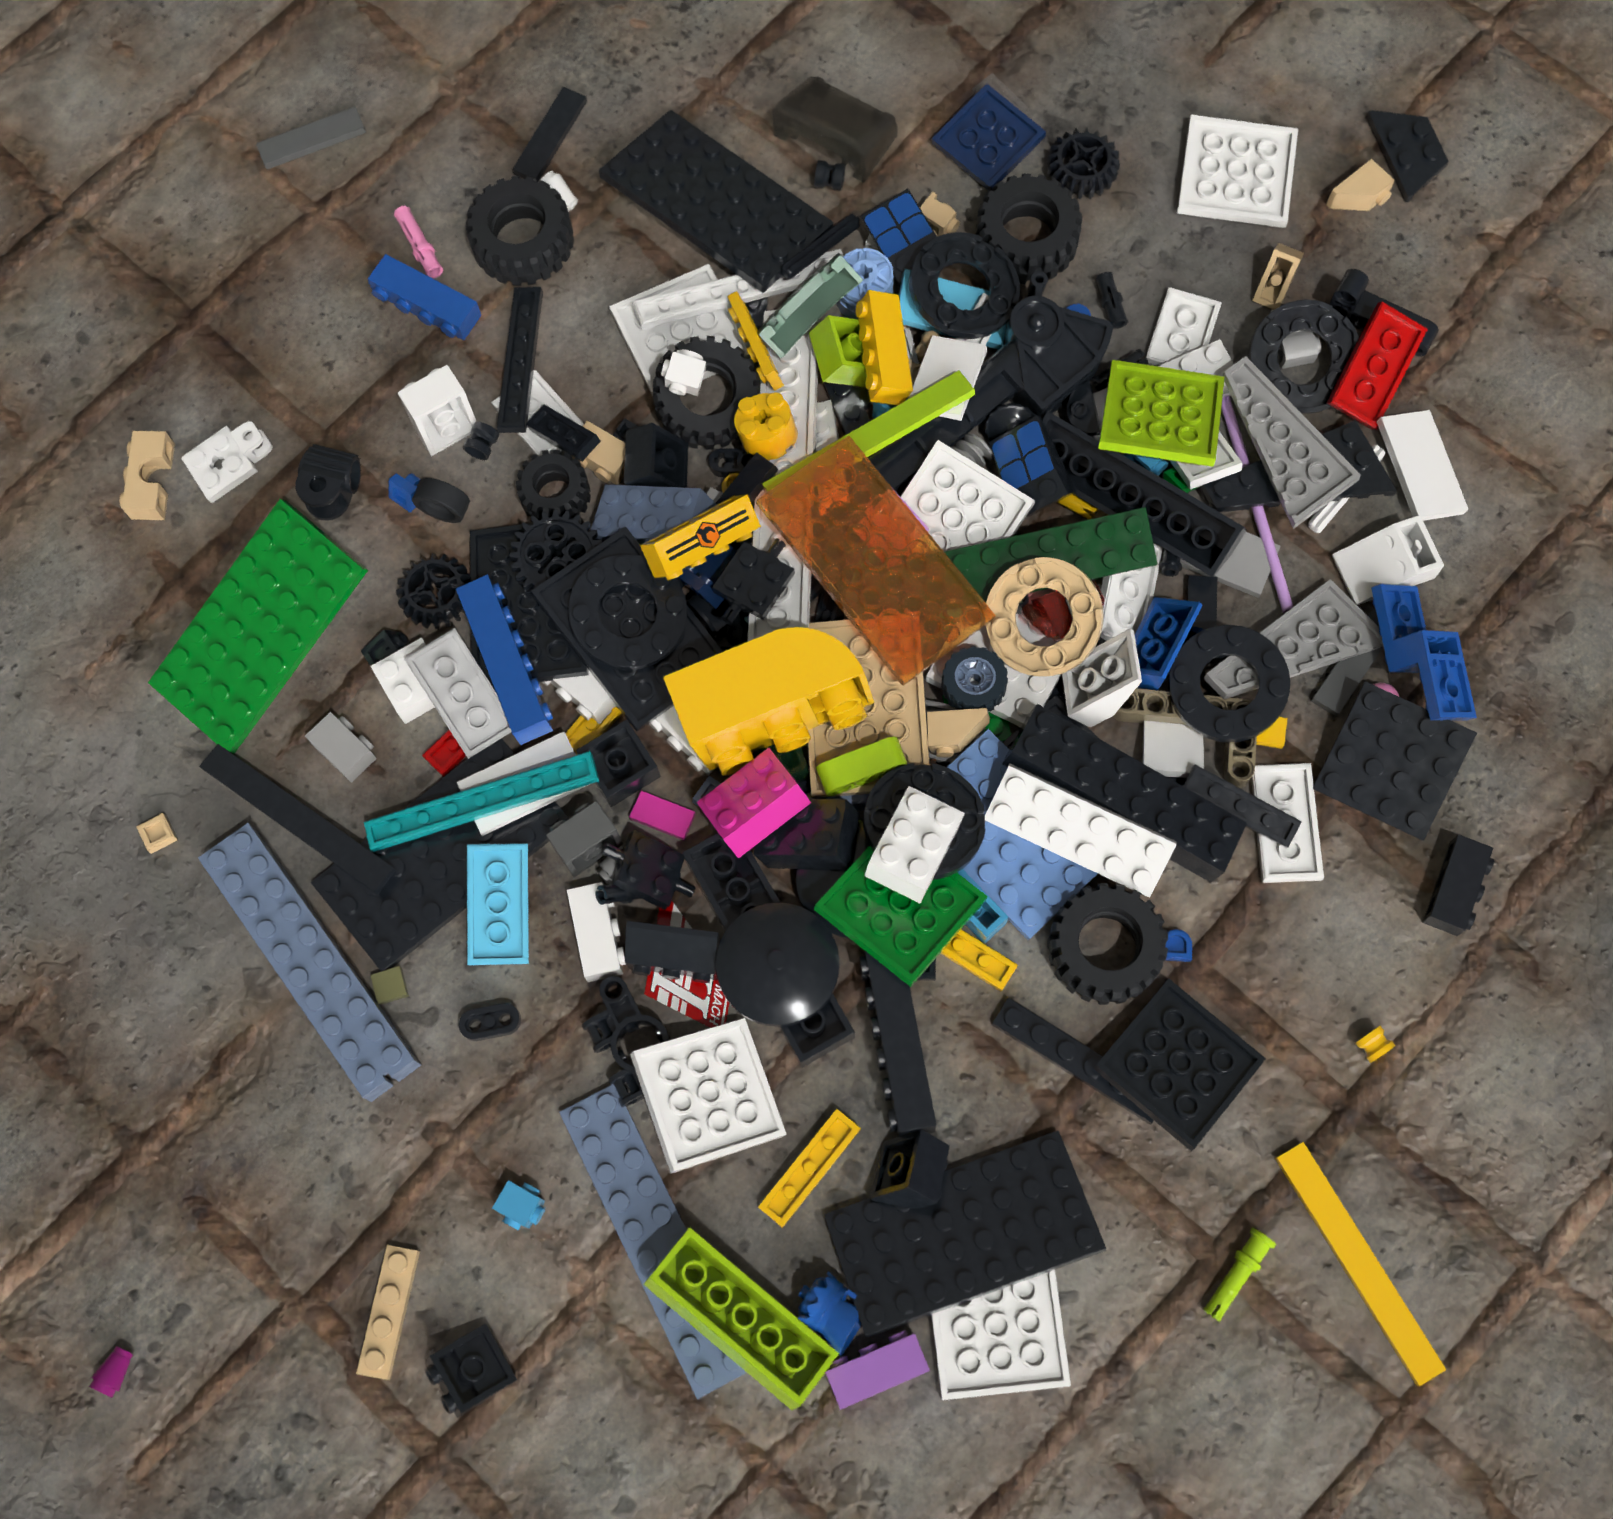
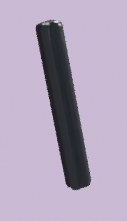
M851 213L780 267L782 277L791 280L858 229L860 227V218Z

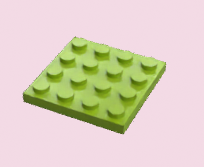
M1112 360L1098 449L1214 467L1225 377Z

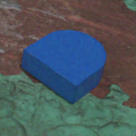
M1179 929L1168 931V941L1166 942L1168 953L1165 960L1191 962L1192 940L1190 936Z

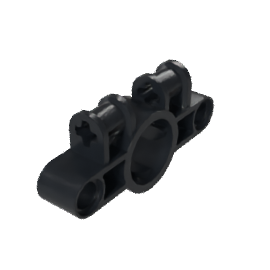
M610 976L602 981L599 989L607 1010L585 1021L582 1024V1028L588 1031L595 1045L593 1047L594 1052L599 1053L611 1048L615 1061L623 1069L608 1079L610 1084H614L621 1099L619 1104L623 1108L645 1098L635 1067L624 1062L627 1060L623 1049L620 1050L621 1040L625 1033L634 1032L640 1029V1025H645L657 1029L655 1033L660 1043L671 1039L661 1022L654 1017L641 1014L623 979L618 976ZM615 985L621 986L622 994L618 998H608L609 988ZM598 1028H600L603 1034V1038L601 1037ZM625 1082L627 1083V1085H628V1087H629L630 1093H628V1091H627V1089H626V1087H625V1084H624Z

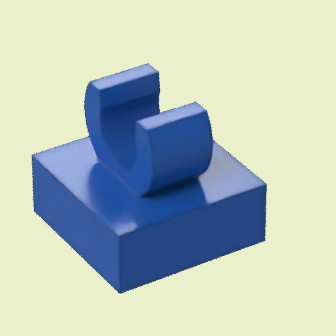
M396 473L389 479V498L408 512L413 511L416 506L413 504L412 498L417 489L416 485L419 484L421 479L413 473L409 474L405 479Z

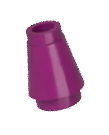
M116 1346L114 1351L110 1353L90 1377L93 1380L89 1387L112 1398L115 1392H119L133 1354Z

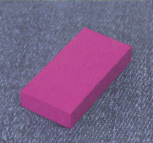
M641 791L629 818L632 821L685 841L696 813Z

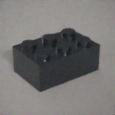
M809 799L811 803L755 845L753 854L767 868L848 870L851 867L860 813L847 799Z

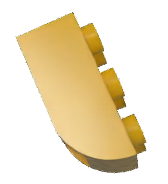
M803 627L777 629L663 676L690 746L709 771L719 767L723 776L733 775L754 759L752 753L775 744L779 753L789 752L804 746L811 740L808 730L831 721L834 730H841L856 725L867 717L864 707L874 703L864 670L849 648L827 633Z

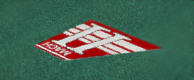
M672 900L670 906L665 910L659 908L657 925L692 929ZM650 972V975L647 976L644 995L709 1028L726 1024L730 1003L725 998L718 980L710 979V983H698L692 981V977L680 975V979L675 980L664 978L662 973Z

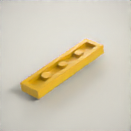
M737 291L728 295L727 297L732 305L728 311L736 324L740 322L741 327L737 328L744 343L749 342L751 345L746 349L754 363L759 362L760 364L756 370L762 382H769L774 391L783 387L784 384L762 338L758 335V329L747 306Z
M836 1109L758 1208L783 1228L860 1132L861 1128Z

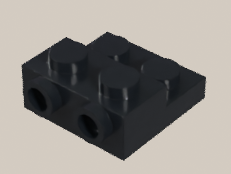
M486 1324L430 1355L426 1361L428 1367L425 1368L427 1378L433 1386L439 1384L444 1393L440 1397L444 1409L448 1414L454 1412L457 1418L517 1381L516 1376Z

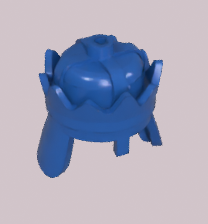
M828 1271L827 1275L829 1277H818L811 1287L804 1285L798 1296L803 1301L798 1308V1319L814 1332L822 1334L841 1356L854 1339L862 1324L855 1305L845 1302L848 1295L855 1299L857 1294L846 1288L843 1283Z

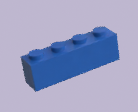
M387 254L384 255L368 278L372 294L377 299L383 302L388 300L395 304L403 313L408 314L410 312L416 315L424 324L429 326L433 324L439 327L444 334L451 338L456 336L464 341L482 316L477 301Z

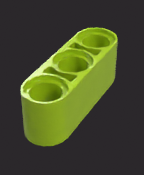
M888 737L819 764L816 770L824 792L829 797L878 780L889 771L908 763L898 737Z

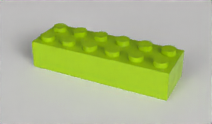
M690 1227L643 1284L790 1410H794L803 1404L839 1354Z

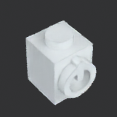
M677 350L673 352L671 360L665 359L661 376L665 377V387H669L670 392L678 395L688 393L698 396L706 371V361H703V357L693 351Z

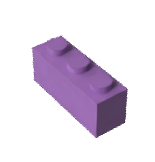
M905 1330L888 1337L891 1344L880 1349L877 1343L860 1349L861 1357L849 1361L847 1356L833 1361L830 1365L831 1370L826 1371V1375L840 1410L930 1371L915 1333L908 1336Z

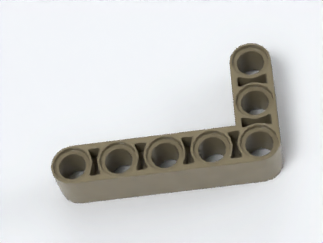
M1136 688L1126 700L1131 705V708L1123 709L1120 707L1115 715L1112 716L1121 722L1144 724V721L1185 724L1175 711L1168 691ZM1204 695L1213 706L1223 710H1238L1252 702L1247 699H1223L1219 696ZM1154 703L1159 706L1160 711L1152 712L1147 708L1146 704ZM1257 736L1244 741L1247 745L1246 749L1238 748L1234 742H1225L1223 779L1240 789L1248 784L1255 772ZM1232 768H1241L1245 772L1246 777H1237L1233 773Z

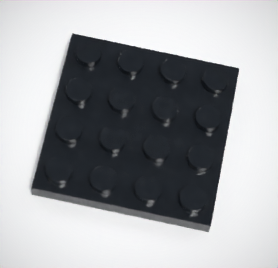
M1365 681L1325 760L1313 789L1424 841L1477 732L1449 719L1430 720L1427 709Z
M1168 979L1093 1069L1192 1152L1266 1058L1172 980Z

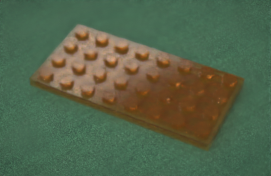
M847 436L757 499V506L902 686L906 685L979 631L996 616L850 436Z

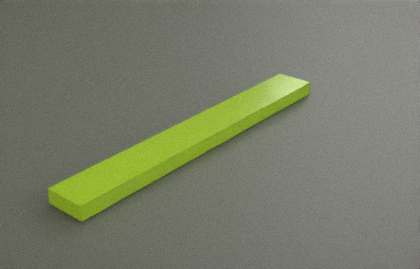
M958 370L762 483L763 488L779 509L975 395V389L961 371Z

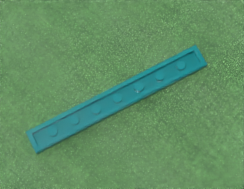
M591 751L365 821L364 826L370 850L373 852L599 782L593 754Z

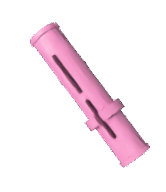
M407 206L397 208L394 212V217L399 222L406 238L411 244L415 259L422 264L427 276L433 279L439 277L443 273V268L435 256L433 245L427 242L410 208Z

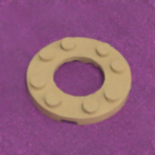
M1039 557L1017 563L1005 571L993 585L984 611V623L987 628L990 644L995 653L1014 670L1032 676H1055L1068 672L1080 665L1097 645L1102 632L1104 617L1099 592L1091 579L1073 564L1049 557ZM1050 588L1057 590L1067 598L1071 606L1073 620L1070 630L1061 641L1052 646L1041 647L1031 644L1022 637L1017 627L1016 612L1019 603L1026 594L1036 589Z

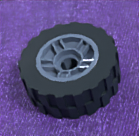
M970 646V648H962L959 652L953 653L951 658L945 663L941 682L943 696L948 700V704L957 710L987 708L989 712L994 710V707L1002 702V697L1005 696L1008 683V671L1004 667L1003 660L999 659L995 652H990L984 647L976 648V646ZM971 678H974L978 684L970 683Z

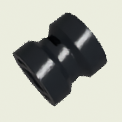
M818 160L814 186L816 188L829 186L833 190L842 191L845 178V164L836 163L831 165L827 161Z
M475 422L471 429L472 435L466 439L463 449L472 457L486 461L492 452V444L497 442L500 434L495 428L486 423Z

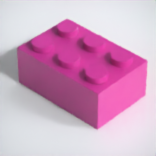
M767 748L696 803L722 839L739 858L811 802L771 749Z

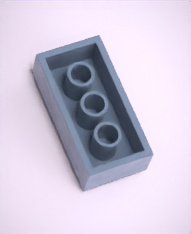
M605 484L590 531L597 530L598 537L595 540H602L604 542L624 527H627L638 543L642 545L717 504L701 488Z

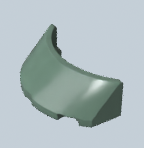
M840 253L836 254L783 302L773 313L772 317L758 330V335L782 359L830 308L859 285L863 279Z

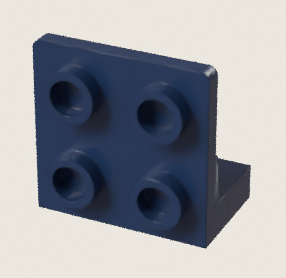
M730 545V549L717 555L711 553L706 556L707 561L696 567H690L689 565L683 568V574L677 577L715 609L724 598L713 593L712 587L737 552Z

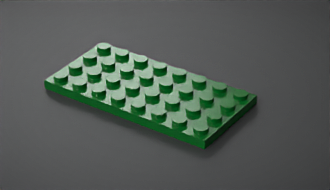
M279 499L148 683L212 741L234 755L368 572V569L289 502Z

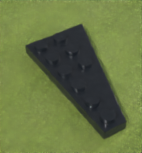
M1356 420L1322 434L1361 475L1359 481L1332 501H1339L1340 498L1357 497L1358 499L1369 498L1370 495L1384 494V496L1395 495L1397 491ZM1261 460L1243 467L1242 471L1202 486V491L1211 508L1218 512L1249 510L1250 507L1266 505L1268 508L1279 507V504H1281Z

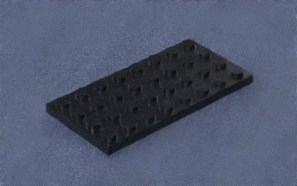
M671 109L599 169L600 178L762 293L782 277L780 267L834 225V222Z
M502 738L474 756L466 759L404 809L461 792L457 782L515 755ZM553 802L484 836L480 834L475 821H471L375 852L370 850L368 839L366 838L360 845L396 870L378 894L371 891L335 864L314 879L311 884L382 972L394 967L467 908V845L528 844L529 858L549 842L546 834L551 832L550 828L555 823L561 820L567 821L569 818L557 803Z
M1059 1130L944 1171L941 1184L942 1192L937 1204L915 1209L874 1202L868 1198L824 1214L849 1290L857 1294L853 1301L866 1338L1105 1252L1107 1249Z

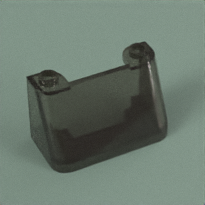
M820 77L807 78L782 98L772 111L775 137L786 141L790 134L795 140L799 135H802L841 155V162L845 166L850 163L855 169L853 178L863 183L866 182L898 134V127L893 115L888 112H882L835 88Z

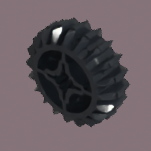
M1076 128L1073 131V135L1066 131L1063 138L1057 137L1055 145H1052L1049 150L1046 163L1048 167L1047 173L1048 176L1052 177L1051 181L1055 179L1061 183L1060 187L1062 189L1067 187L1072 194H1078L1079 200L1083 194H1087L1090 199L1093 197L1094 192L1101 196L1104 189L1109 190L1112 182H1115L1117 179V171L1120 168L1119 151L1115 150L1114 142H1108L1107 135L1099 137L1098 130L1092 134L1086 128L1083 133H1080ZM1069 155L1071 159L1069 163L1064 165L1062 160ZM1102 162L1104 168L1097 172L1096 168Z
M432 553L430 560H426L421 555V563L419 564L411 561L412 570L403 569L402 573L405 578L398 579V585L401 588L396 590V595L400 598L398 605L401 609H404V615L407 618L412 617L411 620L416 625L422 622V626L426 629L433 623L434 628L439 630L442 622L447 627H450V620L453 618L460 622L461 617L459 613H465L456 588L471 582V575L467 574L468 570L465 565L459 566V561L455 558L449 561L448 556L445 554L438 560L437 555ZM444 574L450 576L451 578L448 579L447 576L444 578H437L434 575ZM424 580V583L420 587H418V585ZM433 583L435 584L436 588L439 590V592H437V595H438V597H439L438 600H437L436 596H435V595L433 594V592H432V591H434V588H433V585H432ZM454 595V597L447 603L448 598ZM419 605H435L437 608L427 609L420 607Z

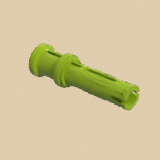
M1255 1228L1250 1230L1251 1236L1242 1250L1236 1251V1256L1234 1257L1236 1262L1207 1305L1203 1308V1311L1208 1315H1212L1211 1317L1219 1322L1251 1273H1256L1261 1269V1261L1269 1249H1274L1276 1246L1274 1241Z

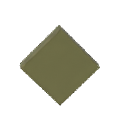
M400 966L370 975L379 1005L409 996Z

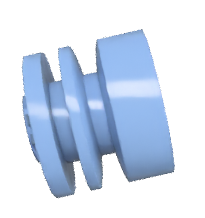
M870 248L855 249L843 256L863 279L859 285L837 302L841 313L847 318L858 319L855 313L856 305L868 290L893 294V266L885 255Z

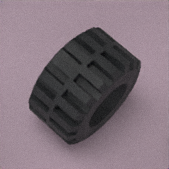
M548 450L542 451L543 455L539 457L537 454L532 455L530 463L525 461L522 464L524 471H518L517 477L519 481H516V488L527 516L530 515V518L535 516L540 521L542 520L543 511L546 512L548 517H552L556 509L559 517H563L564 513L569 511L570 518L580 515V512L585 513L587 511V503H590L591 490L584 467H581L580 461L577 458L572 459V455L567 452L561 455L560 450H554L553 454H549ZM563 481L569 484L565 492L557 497L546 498L539 495L542 487L549 482Z

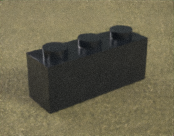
M1459 834L1450 841L1422 923L1455 936L1460 935L1466 929H1471L1476 917V913L1472 912L1475 902H1480L1485 891V886L1481 885L1484 875L1490 873L1494 864V859L1490 858L1493 847Z

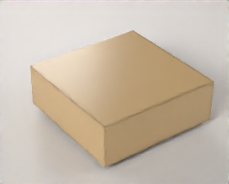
M164 813L136 826L147 851L151 854L178 840L167 815Z

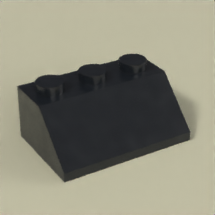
M627 921L625 964L629 969H632V973L637 975L649 976L650 972L662 973V977L678 980L680 975L692 977L694 982L710 983V979L718 980L716 957L721 938L718 932Z

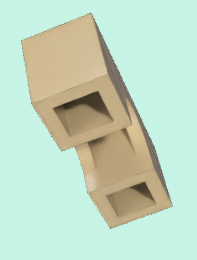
M132 431L131 441L127 444L129 459L128 467H125L123 472L125 488L124 492L120 495V506L132 520H165L168 494L159 483H149L148 478L156 470L172 468L175 443L166 431Z

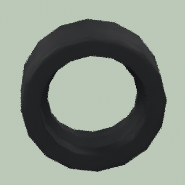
M423 478L417 486L412 502L419 510L433 518L449 523H460L467 511L470 499L463 491L447 482L434 478Z

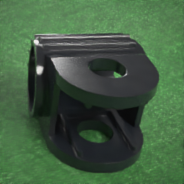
M313 444L312 447L307 449L298 467L295 489L297 495L305 503L312 516L328 521L336 519L345 513L353 494L359 488L361 478L360 458L356 454Z

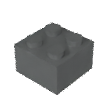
M597 801L592 804L586 803L575 811L576 815L567 821L561 820L555 823L550 828L551 832L546 834L554 850L574 878L606 856L601 854L606 842L617 848L623 845L617 829Z

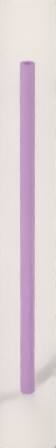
M1230 396L1222 398L1221 409L1234 452L1242 461L1243 468L1250 465ZM1263 506L1251 507L1260 538H1262L1282 612L1285 614L1293 608V604Z

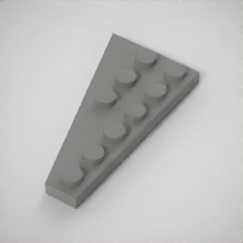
M1246 356L1224 371L1225 384L1293 529L1359 481L1361 476L1359 472Z
M1331 579L1260 632L1280 650L1287 663L1290 678L1383 647L1379 627ZM1237 656L1227 657L1206 673L1204 677L1205 681L1223 699L1259 688V678L1254 667Z

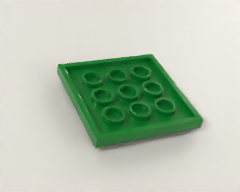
M869 846L815 904L814 910L911 987L985 903L988 896L960 874L955 873L942 879L932 880L921 903H918L864 876L868 863L874 853Z

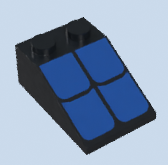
M908 188L860 216L878 250L889 259L893 266V276L899 288L904 270H911L912 264L925 244L937 237Z
M1039 415L989 442L1000 479L1035 500V504L1025 518L1077 492Z

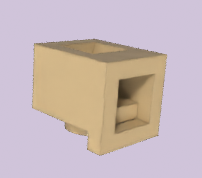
M932 192L920 207L937 237L957 231L960 221L956 219V212L947 203L939 202L936 193Z

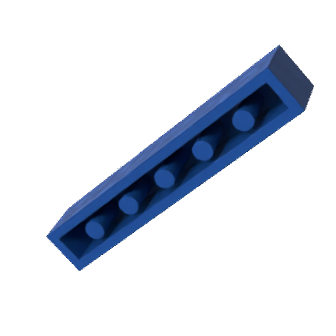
M487 574L456 588L512 734L519 744L522 745L552 732L553 729L549 720L554 718L547 702L542 704L540 695L544 694L543 689L537 678L532 679L530 671L534 670L533 664L527 653L522 654L520 647L524 646V642L519 631H513L511 623L515 622L509 607H504L501 600L505 599V595L498 582L493 584Z

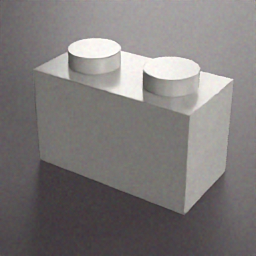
M330 712L305 737L352 783L377 759L370 751L374 746L363 735L357 738L351 732L354 727L346 718L341 716L337 719Z

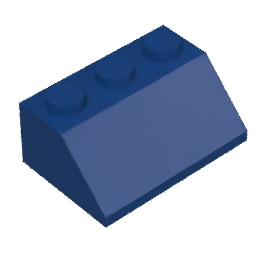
M1153 598L1135 633L1142 682L1137 687L1138 689L1158 690L1203 606L1200 602Z

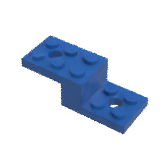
M1379 584L1371 587L1373 605L1378 617L1379 633L1382 637L1385 661L1389 672L1420 673V681L1423 684L1426 709L1430 720L1449 719L1451 721H1467L1477 718L1458 632L1426 630L1417 586Z

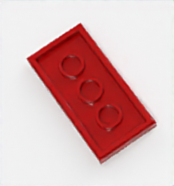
M1378 302L1327 404L1371 430H1376L1378 428L1377 421L1384 416L1428 329L1386 303Z

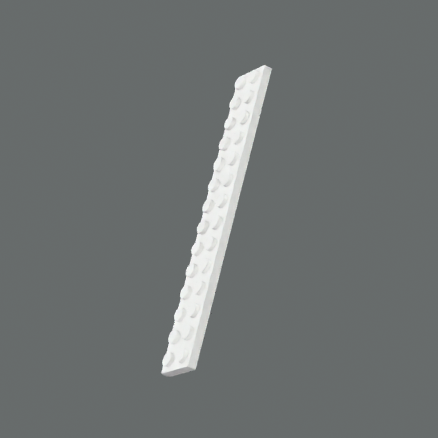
M776 310L764 311V324L772 317ZM820 319L795 343L782 359L763 340L784 386L774 391L769 382L763 383L761 380L760 394L780 393L790 407L798 430V437L794 446L791 444L786 449L787 453L782 457L768 460L779 469L774 476L815 453L818 364L809 332L820 323ZM764 488L755 498L754 511L761 527L753 531V546L759 550L768 551L775 538H778L780 541L782 540L786 546L777 558L794 568L795 574L764 620L749 613L748 641L777 629L791 627L809 628L814 488L779 509Z

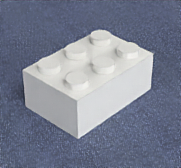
M448 365L432 370L428 376L417 382L407 384L403 390L397 392L416 433L431 456L472 434L471 429L477 421L463 388Z
M908 786L868 863L864 876L921 903L965 813Z

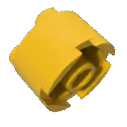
M777 392L762 393L740 400L734 423L745 451L752 455L758 453L767 460H774L787 453L786 449L791 444L794 446L796 443L798 430L790 407L786 400L783 399V396Z

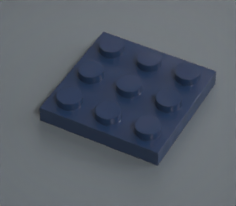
M986 84L932 138V144L990 191L993 190L995 184L1002 181L1046 137V131L989 84Z

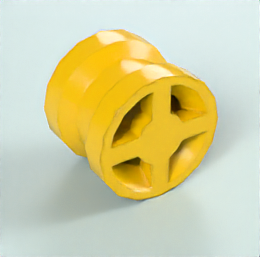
M1381 1025L1355 1042L1358 1048L1365 1050L1367 1060L1370 1063L1396 1046L1392 1040H1387L1384 1036V1029Z

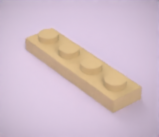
M387 1245L356 1374L390 1380L420 1251Z

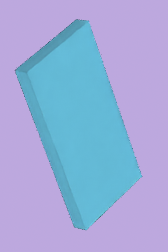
M905 269L899 292L903 325L926 331H935L938 334L957 339V337L937 330L921 316L910 294V270ZM938 278L939 291L943 295L944 300L953 303L960 310H974L983 293L988 296L990 295V291ZM1006 324L990 336L986 343L987 347L998 350L1002 348Z
M528 844L467 845V965L529 964Z

